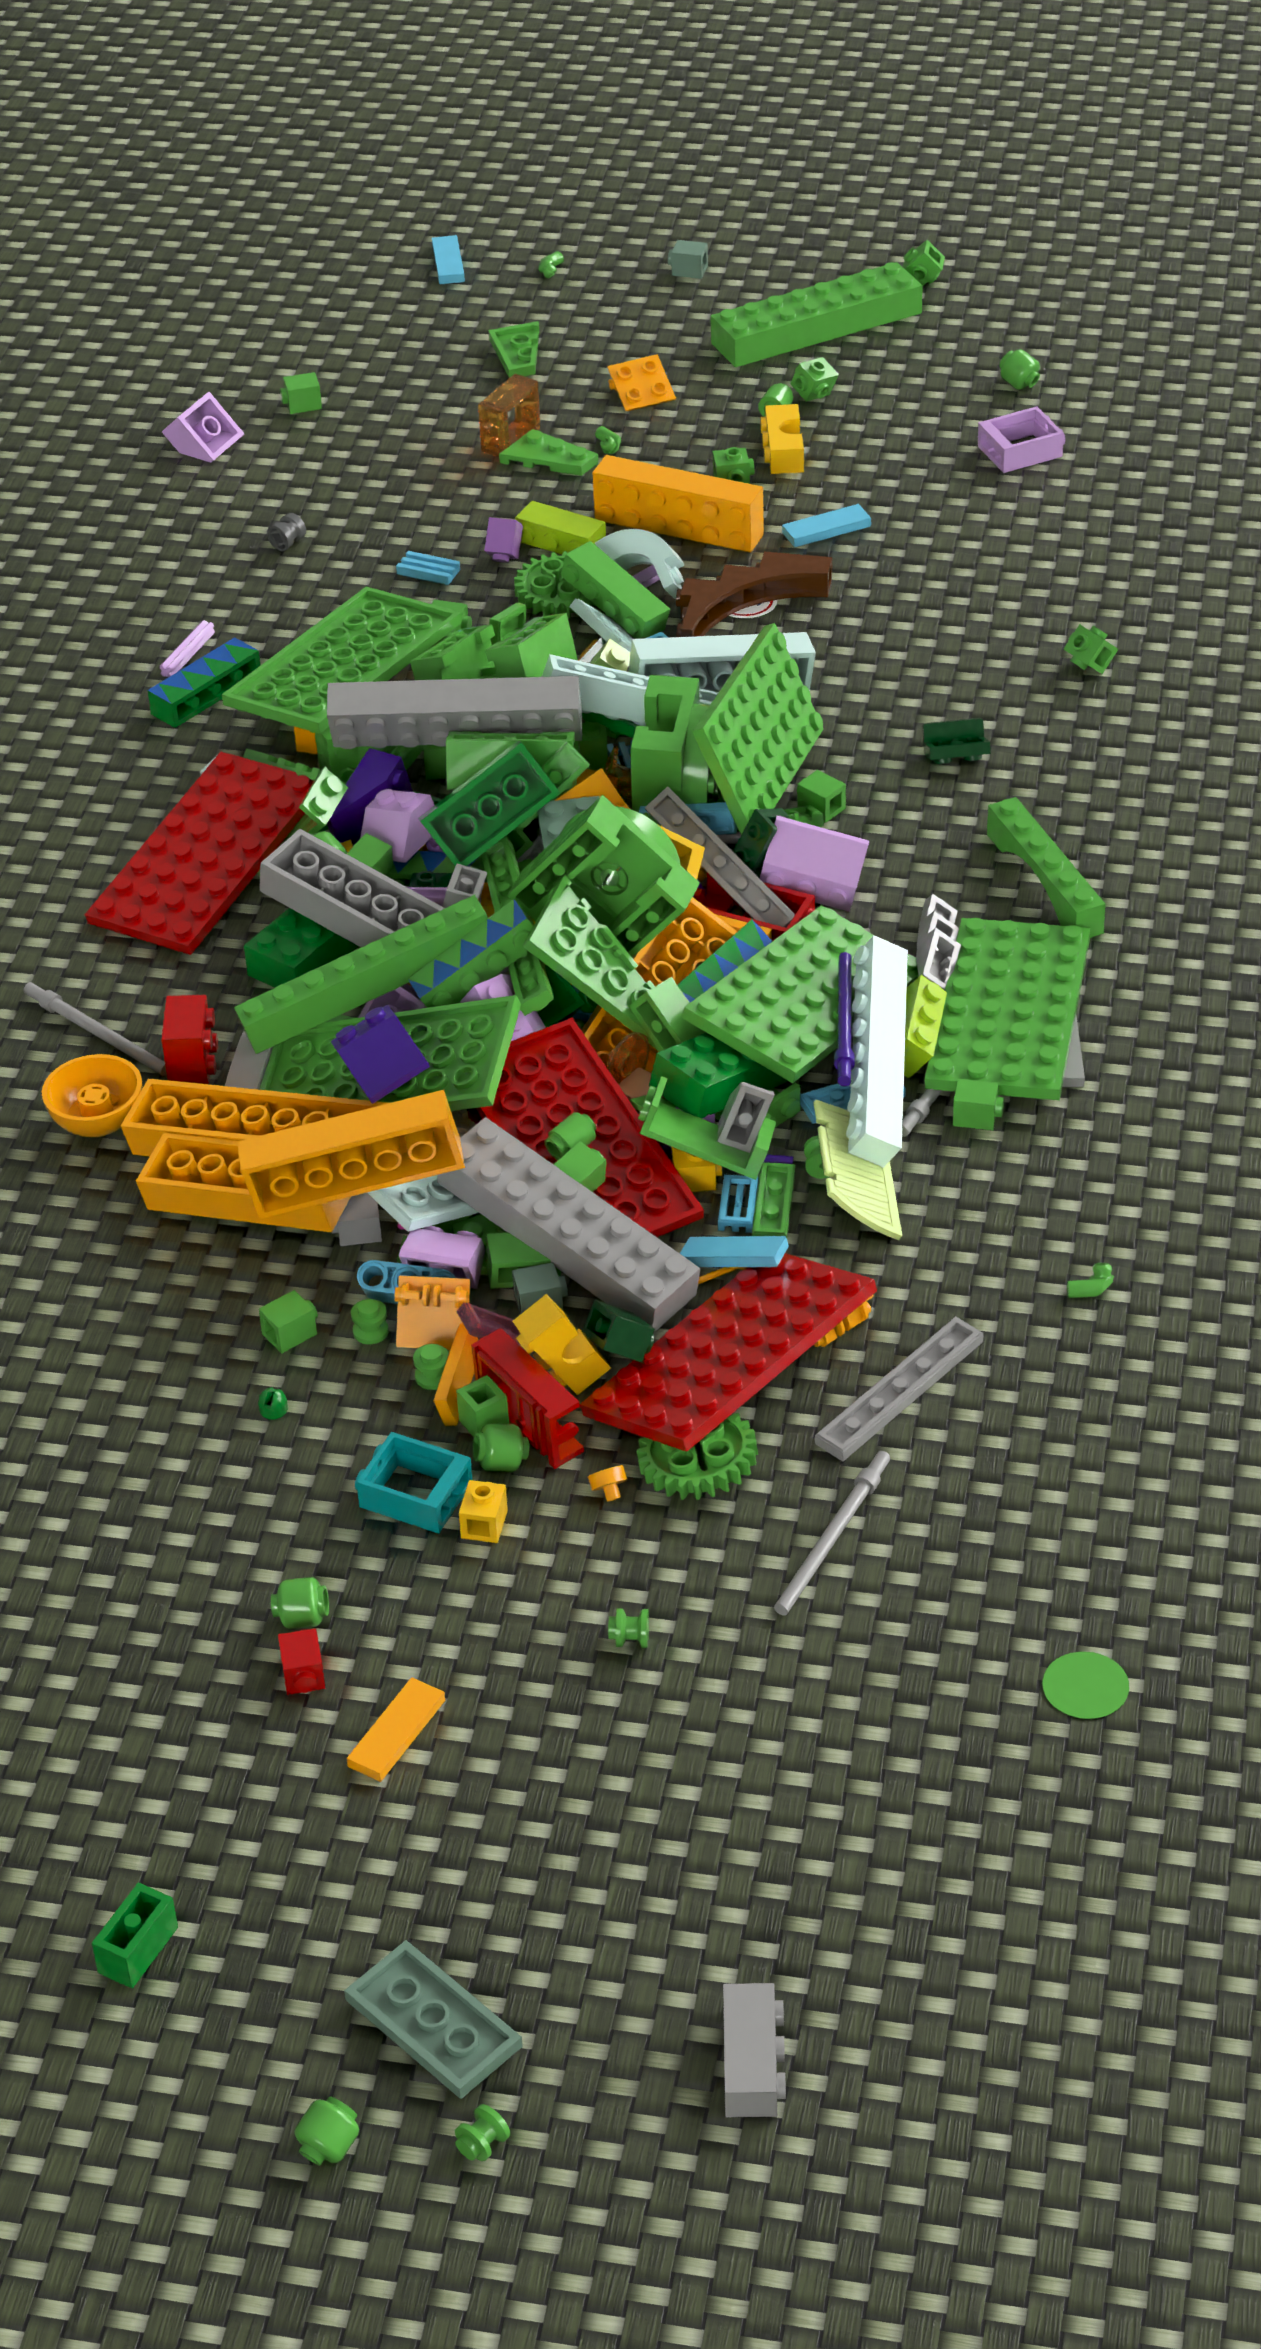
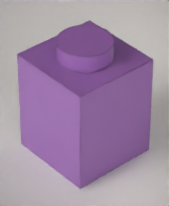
M489 517L484 551L492 557L493 561L508 563L509 559H518L523 525L517 520Z

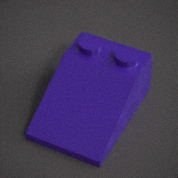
M372 748L368 749L345 784L348 789L327 823L329 831L340 843L351 840L354 846L361 837L365 808L375 799L380 791L392 789L413 792L402 757Z
M388 1004L383 1008L376 1007L365 1015V1019L355 1026L349 1025L344 1027L336 1034V1038L331 1041L372 1104L430 1067Z

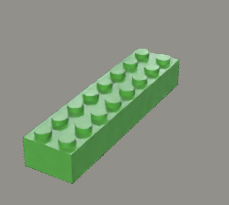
M898 262L886 263L881 267L865 269L860 273L841 276L828 282H819L811 287L795 289L790 293L771 296L762 301L749 302L744 306L725 309L720 313L711 315V344L734 367H739L921 314L923 285Z

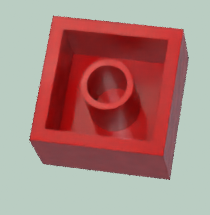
M206 995L166 996L161 1041L167 1080L209 1084L210 1075L216 1074V1058L212 1053H218V1035L211 1031V1028L215 1026L214 1008H208Z

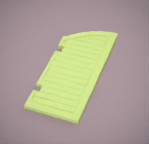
M815 1100L813 1104L816 1123L823 1125L819 1126L817 1130L824 1175L831 1177L825 1180L828 1197L832 1198L841 1208L863 1224L886 1236L899 1240L902 1237L890 1161L883 1168L848 1153L849 1138L846 1136V1131L849 1125L850 1112L843 1108Z

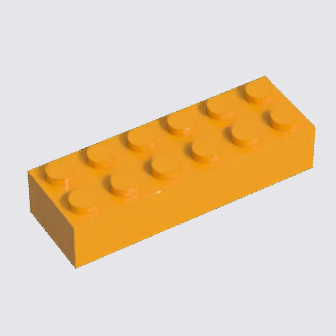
M605 455L592 472L595 519L605 521L606 523L750 553L764 535L762 486Z
M444 1090L237 1141L240 1171L259 1219L465 1168L461 1140Z
M164 1132L136 1179L147 1210L323 1232H333L351 1198L347 1197L259 1219L240 1171L238 1142L236 1140Z

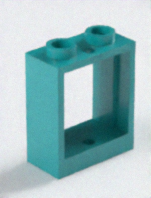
M391 1432L384 1443L376 1447L373 1458L366 1469L360 1470L356 1477L355 1490L358 1491L359 1507L439 1534L464 1497L469 1480H473L471 1457ZM397 1466L439 1479L426 1500L384 1486Z

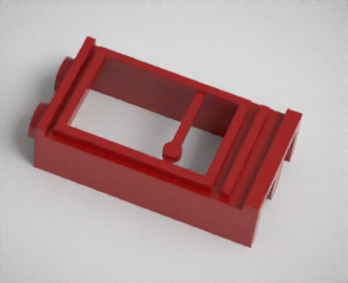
M707 873V895L705 896L704 889L697 888L694 898L714 914L748 923L751 918H749L746 912L743 916L729 913L734 905L739 906V904ZM763 882L795 916L787 928L755 919L753 921L759 926L770 928L772 941H774L815 910V895Z
M502 1328L487 1336H483L477 1342L471 1344L475 1380L488 1375L507 1396L509 1424L517 1425L523 1437H527L529 1443L536 1450L540 1449L542 1456H548L549 1465L556 1469L584 1452V1446L574 1438L579 1431V1427L574 1422H569L564 1426L557 1422L558 1419L580 1407L579 1401Z

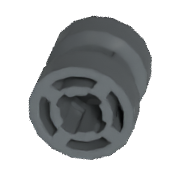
M294 513L286 514L279 522L272 524L267 529L269 542L279 551L287 550L293 545L294 541L297 542L306 534L305 523Z

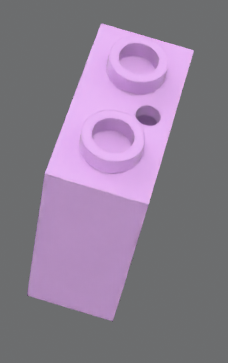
M1038 407L978 422V447L1003 473L1063 456L1064 432ZM1032 435L1036 437L1034 439L1023 441L1016 444L1010 443V441H1014Z

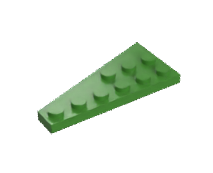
M563 875L557 881L523 947L659 1051L629 1008V1005L640 996L655 987L650 980L648 982L644 981L635 969L638 964L610 929L596 921L588 911L592 908L585 898L580 900L569 887L572 882L566 875Z

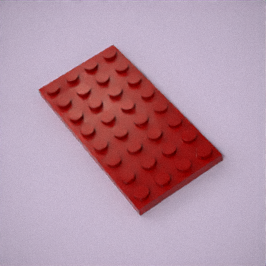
M221 751L85 913L87 923L191 955L258 873L260 863L278 848L305 813L299 806L314 781L305 775L298 776L294 771Z
M573 1018L511 1041L493 1106L475 1108L482 1119L488 1118L547 1161L554 1164L558 1160L548 1152L544 1143L545 1139L548 1138V1133L573 1112H578L581 1115L586 1114L596 1125V1139L587 1146L599 1151L606 1159L605 1182L593 1191L594 1194L655 1237L703 1218V1207L659 1143L640 1134L644 1121L638 1119L639 1114Z
M787 1253L784 1254L777 1267H747L740 1271L724 1287L717 1290L702 1305L692 1310L674 1328L669 1329L663 1337L653 1344L652 1349L648 1354H645L642 1362L633 1360L626 1367L620 1369L603 1386L597 1388L592 1395L580 1404L583 1416L687 1452L877 1292L875 1280Z

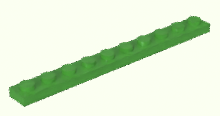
M507 836L503 837L481 855L484 871L487 872L486 879L495 913L512 901L507 895L520 875L514 847ZM528 951L508 966L514 992L521 1002L520 1010L524 1016L545 1008L550 1001L554 1000L545 964Z

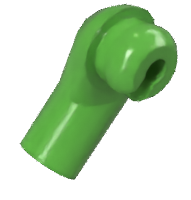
M1096 1263L1093 1265L1094 1273L1088 1280L1067 1281L1068 1298L1097 1297L1101 1295L1113 1283L1112 1266L1109 1263Z

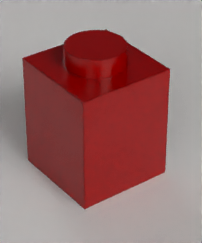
M313 1628L278 1634L287 1695L326 1689L317 1629Z

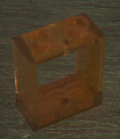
M514 374L478 404L481 452L499 457V453L529 431L540 429L537 380ZM515 406V420L508 425V412Z

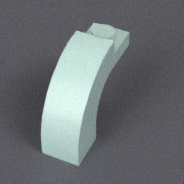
M624 529L611 533L595 542L598 548L625 571L639 564L654 565L663 588L676 599L677 590L682 589L681 583L684 582L678 569L684 566V563L679 555L661 537L642 529Z

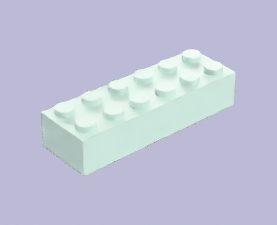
M807 632L783 633L789 655L798 665L800 679L803 685L807 686L810 691L816 652ZM758 634L632 639L628 672L648 677L650 675L699 678V688L719 693Z

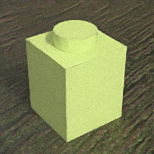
M609 638L593 657L590 664L626 671L629 667L630 652Z

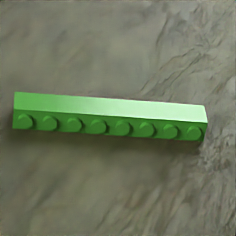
M473 895L235 1006L236 1014L253 1050L258 1054L409 983L408 978L488 919V916L477 897Z

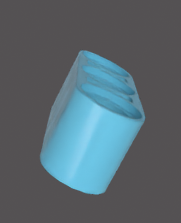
M369 1260L363 1263L357 1272V1281L368 1298L398 1304V1302H395L394 1295L395 1288L398 1287L399 1275L456 1278L450 1271L445 1269L379 1260ZM376 1275L383 1276L380 1284L376 1286L368 1285L372 1277Z

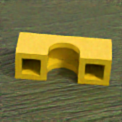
M798 404L765 406V417H760L764 463H770L771 474L804 472V446L802 434H800Z
M547 1293L512 1321L521 1333L516 1339L529 1355L535 1351L533 1354L535 1360L546 1371L552 1368L549 1373L563 1387L568 1385L577 1395L611 1369L592 1341L580 1329H575L563 1310Z

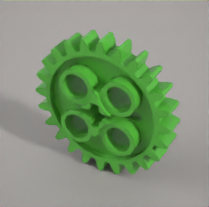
M564 551L562 556H557L555 552H552L551 557L541 554V560L531 558V565L523 563V570H517V577H514L515 597H518V603L526 604V610L533 608V614L542 611L543 616H549L550 613L554 615L567 613V617L570 618L571 613H576L569 607L575 598L582 600L590 606H596L561 576L567 551Z
M739 1413L726 1418L697 1443L706 1471L700 1469L694 1446L685 1452L648 1438L639 1439L640 1448L637 1449L639 1469L641 1475L645 1476V1482L647 1484L653 1483L656 1492L665 1488L666 1496L668 1497L678 1491L682 1500L689 1493H694L696 1500L701 1498L702 1492H708L711 1497H715V1489L721 1488L723 1491L728 1492V1483L730 1482L740 1485L742 1483L741 1475L750 1476V1466L756 1465L755 1455H758L755 1431L750 1429L748 1420L741 1421Z

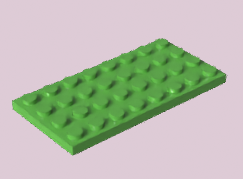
M366 586L222 694L223 705L241 712H248L265 719H272L285 723L288 726H295L320 734L329 727L327 719L328 683L390 680L408 666L411 660L433 647L434 644L462 623V614L459 611Z
M775 623L763 627L692 731L741 835L755 809L775 808L823 731L822 717L815 711L811 703L810 691L807 686L803 685L799 676L798 665L794 659H791L786 648V639L783 633L778 631Z
M821 905L686 1005L681 1018L789 1082L794 1083L838 1048V957L843 952L849 953L852 957V1028L854 1023L852 1004L855 999L853 980L856 975L854 956L857 949L861 945L865 946L873 934L864 930L862 926L841 917L834 910ZM907 954L906 988L919 977L916 957Z
M962 918L956 941L961 947L955 969L947 980L945 1005L934 1056L929 1060L926 1070L925 1089L956 1092L959 1078L999 1083L998 1095L1060 1101L1089 948L1091 928L1076 925L1061 926L1045 923H1022L1011 920L996 921L983 920L981 918Z
M512 995L395 1012V1015L430 1067L378 1100V1102L392 1103L444 1090L451 1111L493 1106L521 1007L518 997ZM365 1017L322 1023L273 1046L259 1090L370 1101L331 1043L341 1029L349 1025L355 1026L364 1020Z

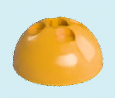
M107 1054L82 1056L60 1065L47 1077L42 1087V1099L49 1115L63 1129L83 1137H101L121 1129L122 1122L142 1090V1078L137 1067L124 1058Z

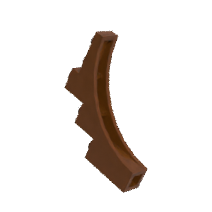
M764 551L761 563L757 562L755 567L725 565L722 576H717L716 581L685 578L683 588L678 589L676 595V606L681 607L682 623L678 624L677 637L705 636L712 627L724 618L741 609L759 603L784 598L828 597L832 584V557Z

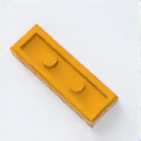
M472 1323L459 1324L433 1400L445 1426H456L458 1424L459 1415L456 1390L470 1384L474 1375L471 1344L477 1342L478 1337Z
M411 1677L349 1754L347 1766L381 1782L445 1702V1692Z

